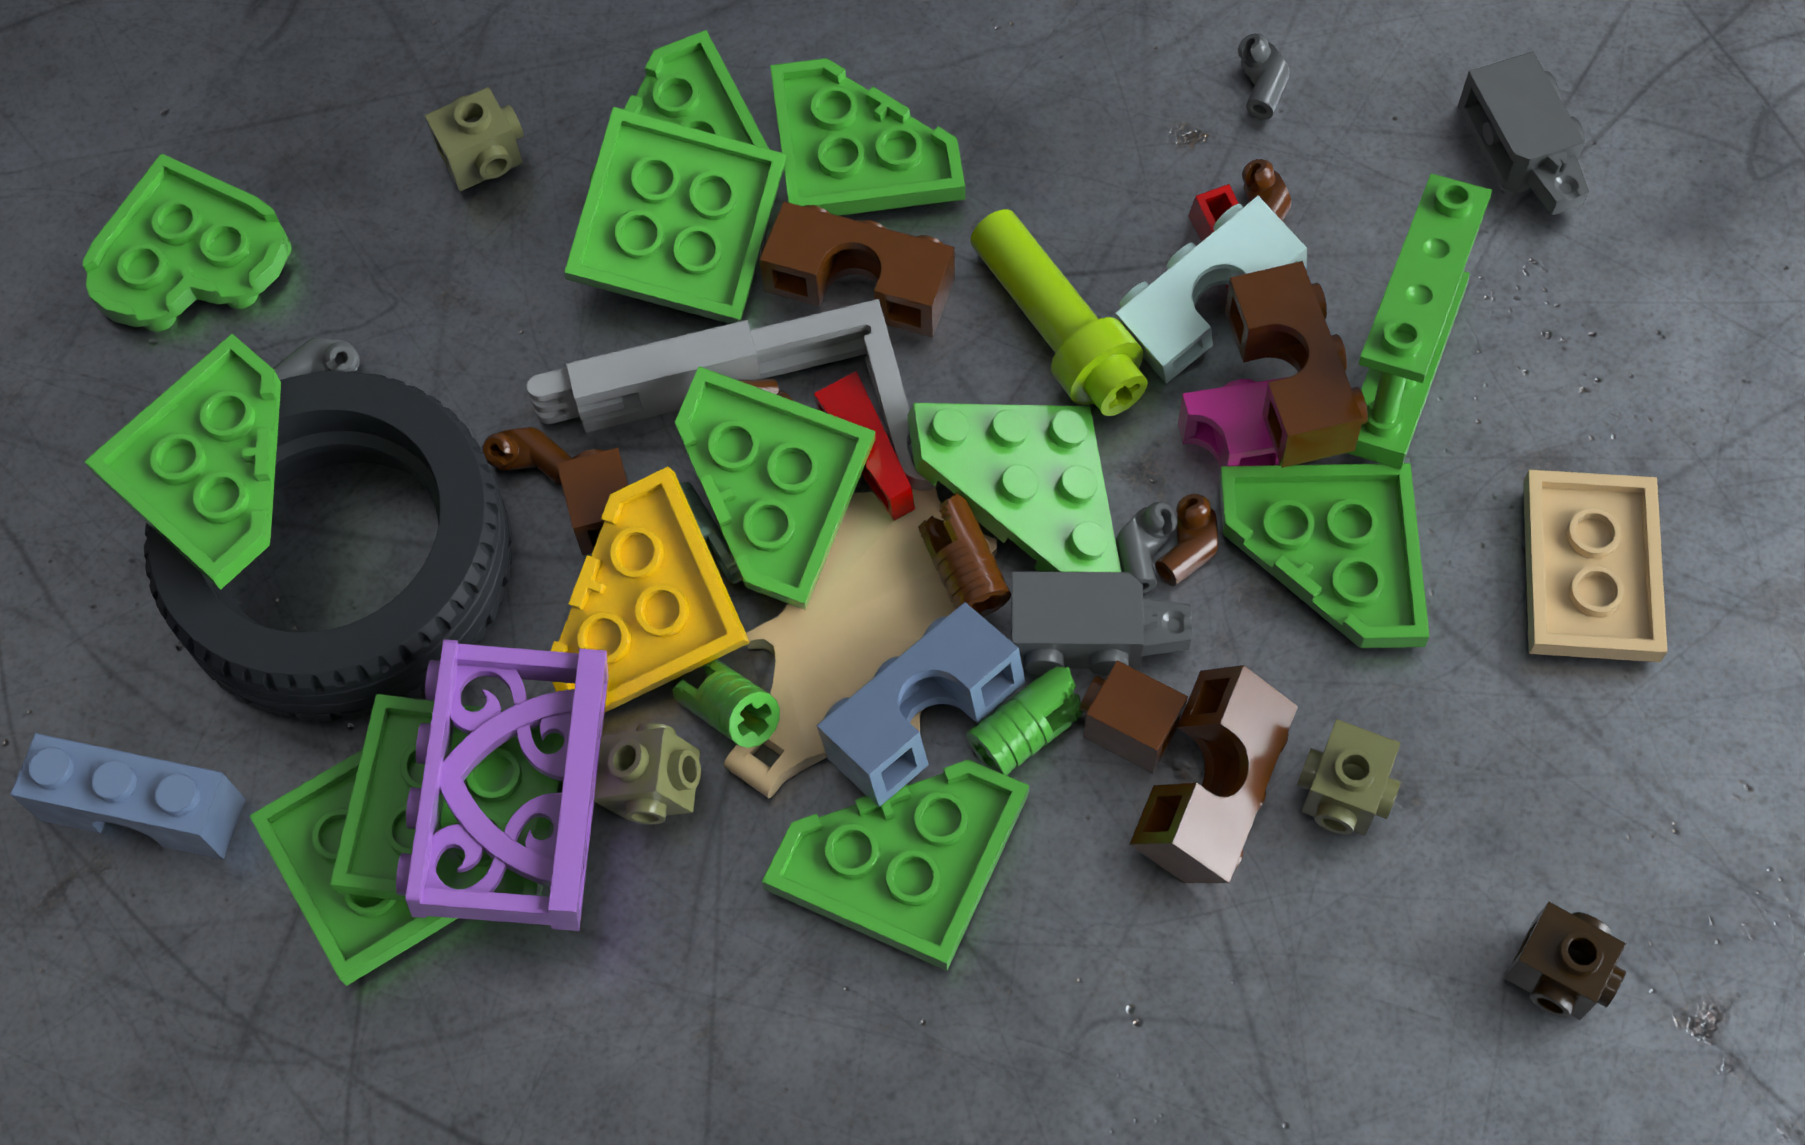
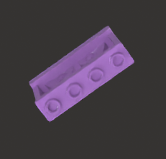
M443 640L440 661L430 660L427 668L426 700L434 701L431 724L420 723L416 742L417 764H425L422 788L411 787L407 801L406 826L407 829H415L412 854L401 853L396 876L397 895L406 896V903L412 917L427 918V916L540 924L551 925V929L579 931L609 676L607 651L579 648V653L459 644L458 640ZM477 677H496L510 689L514 706L501 712L498 699L491 692L482 689V693L487 700L484 708L479 711L470 712L461 704V693L464 687ZM522 679L575 683V689L553 692L527 700ZM455 725L456 728L469 735L451 752ZM540 725L542 741L548 734H560L564 738L562 748L553 754L540 752L534 744L531 729ZM518 735L521 750L527 761L541 774L563 781L562 793L541 795L522 805L510 818L505 831L502 832L475 803L467 790L464 780L487 755ZM445 799L448 808L459 824L450 825L440 830ZM543 817L553 824L554 830L549 838L538 840L533 837L530 829L526 837L525 847L517 842L523 828L533 818ZM451 848L461 849L465 853L464 862L457 868L458 873L474 868L480 862L483 851L493 858L486 875L478 883L466 889H454L445 885L439 879L436 868L441 855ZM506 868L533 882L551 887L550 897L495 893L494 891L501 882Z

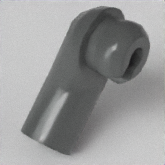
M1254 33L1243 38L1238 46L1241 65L1255 85L1247 101L1246 108L1254 117L1268 119L1274 114L1288 82L1290 72L1287 63L1276 47L1268 42L1262 34Z

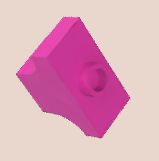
M1284 378L1259 382L1251 379H1238L1220 388L1183 393L1178 418L1182 444H1193L1207 449L1216 458L1220 469L1221 466L1280 465L1262 413L1268 382Z

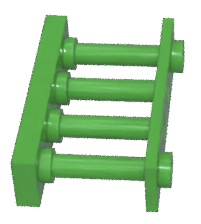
M1430 174L1360 356L1358 365L1369 368L1361 388L1367 406L1368 419L1366 424L1361 425L1355 451L1348 452V454L1394 468H1402L1466 291L1470 273L1465 272L1464 269L1489 203L1492 189Z

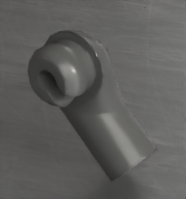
M312 338L273 367L278 378L282 380L315 372L356 371L360 361L356 348L348 342L335 339Z
M1154 502L1148 507L1139 510L1120 530L1116 538L1122 572H1129L1142 583L1143 593L1151 591L1157 585L1151 557L1169 539L1171 532L1177 526L1175 511L1171 506L1163 502Z

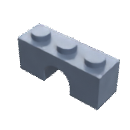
M964 602L949 616L936 619L926 629L923 637L902 655L892 657L884 662L875 673L874 678L850 698L847 697L839 700L829 709L824 720L816 725L827 758L880 807L928 766L920 732L910 723L914 716L926 707L936 704H949L960 708L976 723H979L1025 683L1019 648Z
M37 733L34 734L10 794L40 821L100 834L105 822L114 823L142 832L156 840L162 847L221 860L225 858L246 800L223 772Z

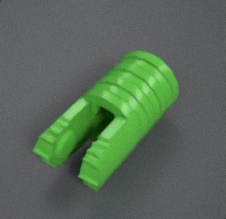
M717 659L703 665L707 678L700 685L699 690L684 680H681L672 688L674 699L739 746L751 748L761 745L771 737L778 725L780 708L777 700L768 692Z
M1056 666L1053 669H1049L1048 672L1043 673V676L1034 680L1010 698L1008 702L998 707L995 712L985 717L978 725L967 731V740L985 767L1004 775H1009L1012 770L1022 765L1026 759L1032 757L1043 746L1049 744L1054 738L1070 727L1079 717H1082L1083 712L1079 711L1081 700L1079 694H1074L1073 690L1076 688L1074 679H1072L1069 667Z

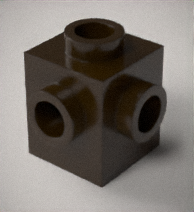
M1548 901L1532 922L1504 978L1530 992L1531 1000L1546 1012L1563 1018L1571 1015L1581 1020L1597 1003L1607 1008L1615 997L1626 975V971L1616 966L1627 943L1612 936L1610 928L1601 920L1582 912L1571 914Z

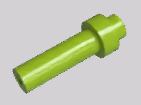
M1009 209L998 210L980 221L971 234V246L1055 352L1051 362V373L1072 401L1078 405L1095 404L1105 416L1117 415L1134 405L1144 394L1148 381L1139 370L1143 360V349L1122 322L1113 317L1098 319L1013 211Z

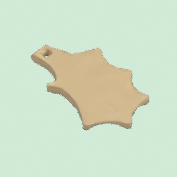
M936 487L930 490L912 488L915 510L895 521L874 492L853 493L806 610L787 604L778 617L746 633L750 641L747 644L748 649H766L775 655L774 678L770 695L777 700L780 708V718L775 732L762 744L779 754L780 757L772 767H769L753 756L762 744L751 748L736 745L727 756L724 767L767 798H771L785 781L827 758L816 725L824 720L825 715L836 702L854 695L874 678L875 673L884 662L892 657L902 655L923 637L926 629L936 619L949 616L955 611V607L947 594V590L940 579V575L934 566L918 528L924 520L927 521L931 516L944 520L939 512L942 503L938 499ZM984 535L990 547L989 549L995 557L997 555V539ZM923 710L918 712L910 722L919 732L920 717Z

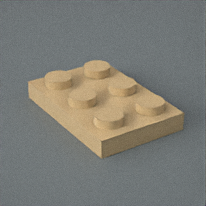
M1528 470L1523 481L1529 654L1661 662L1667 654L1657 477Z

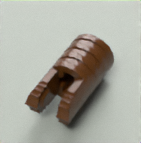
M956 492L950 499H946L940 505L941 509L939 512L944 520L931 516L927 521L924 520L918 528L955 610L966 602L982 617H985L1003 607L1010 600L1011 592L1004 581V577L997 566V562L989 549L990 547L965 498Z

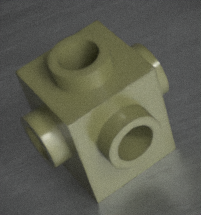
M489 87L474 94L459 97L451 104L424 115L436 149L459 191L487 179L498 178L509 169L523 163L516 140L524 137L520 122L510 104L500 108Z
M1336 719L1324 751L1321 752L1310 748L1297 786L1309 790L1301 812L1314 816V820L1319 826L1331 832L1343 835L1356 832L1365 836L1375 815L1387 819L1394 804L1401 781L1390 778L1389 775L1401 743Z
M643 723L637 726L636 731L602 735L594 802L626 820L640 824H661L665 822V818L668 815L693 813L696 787L701 777L700 750L677 736L674 728L659 723Z

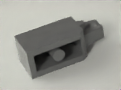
M1532 51L1468 71L1458 108L1501 187L1517 194L1532 189L1551 215L1562 213L1568 209H1576L1584 205L1589 189L1578 162L1585 144L1584 132L1580 122L1575 117H1570L1559 97L1555 78L1550 72L1544 71L1535 53Z
M1012 572L1011 642L1019 648L1022 668H1025L1028 673L1043 675L1049 669L1058 666L1069 667V669H1090L1094 674L1108 676L1117 660L1134 669H1140L1142 656L1185 651L1190 648L1192 637L1190 604L1143 598L1142 583L1129 572Z

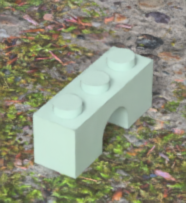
M1259 196L1254 198L1245 207L1241 204H1236L1228 209L1214 224V232L1197 246L1194 243H1189L1182 247L1168 261L1166 265L1168 270L1150 285L1146 281L1139 283L1120 301L1119 307L1121 309L1115 313L1116 318L1122 322L1143 349V358L1166 384L1213 346L1211 326L1195 309L1198 299L1206 290L1217 285L1229 284L1230 277L1303 261L1307 269V247Z

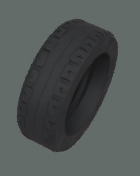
M327 371L293 376L280 380L281 393L274 492L303 474L323 467L344 463L363 462L394 467L417 477L428 490L434 502L438 517V530L432 549L415 578L392 601L363 619L329 630L291 632L267 628L249 618L236 603L228 584L221 590L218 589L148 523L145 526V536L147 537L144 544L145 570L147 577L150 579L149 588L169 628L212 680H216L220 687L229 694L234 695L246 704L253 703L259 710L267 713L272 712L277 716L286 718L297 716L299 720L306 721L314 719L334 721L338 718H344L345 720L355 719L361 715H371L376 694L416 698L421 695L425 690L429 661H440L444 639L458 640L459 644L476 645L478 642H481L487 633V626L494 621L498 613V607L502 604L505 596L504 586L508 583L510 577V564L512 563L510 522L503 499L481 447L476 439L472 437L467 426L458 419L457 415L449 408L443 407L441 402L435 397L426 395L423 390L415 386H407L403 381L394 378L389 379L383 375L365 374L358 371Z

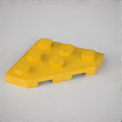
M668 466L610 494L601 517L604 523L591 556H586L568 603L572 606L559 641H554L550 650L567 653H579V648L607 651L609 676L604 713L750 643L676 474ZM552 682L556 692L575 689V683Z

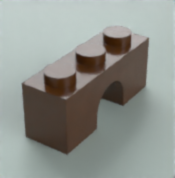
M785 201L781 206L759 259L764 292L819 307L828 287L837 279L847 275L866 276L877 283L874 289V299H879L886 325L932 338L955 280V247L943 244L934 237L927 235L912 236L889 230L875 221H856L830 214L819 206H800Z
M1303 261L1230 277L1225 313L1243 363L1262 358H1277L1288 362L1298 371L1297 374L1291 377L1268 382L1262 416L1281 468L1355 451L1361 425L1367 423V406L1361 389L1359 387L1351 388L1345 373L1347 369V356L1343 341L1338 334H1330L1325 321L1327 317V304L1321 285L1319 283L1311 284Z
M1244 665L1201 670L1177 728L1190 736L1202 751L1205 762L1203 782L1201 785L1197 782L1153 785L1129 845L1184 883H1230L1234 871L1242 860L1243 847L1257 811L1265 801L1266 788L1279 754L1287 744L1288 731L1298 706Z

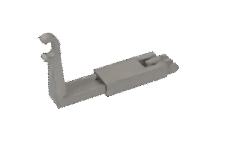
M879 299L750 330L748 320L567 363L566 368L534 375L527 382L528 393L537 417L542 423L552 424L580 417L585 433L680 410L698 366L736 380H756L868 354V357H865V363L888 436L911 488L930 490L942 484L941 482L936 486L931 484L915 471V466L912 463L908 450L911 439L907 414L910 409Z

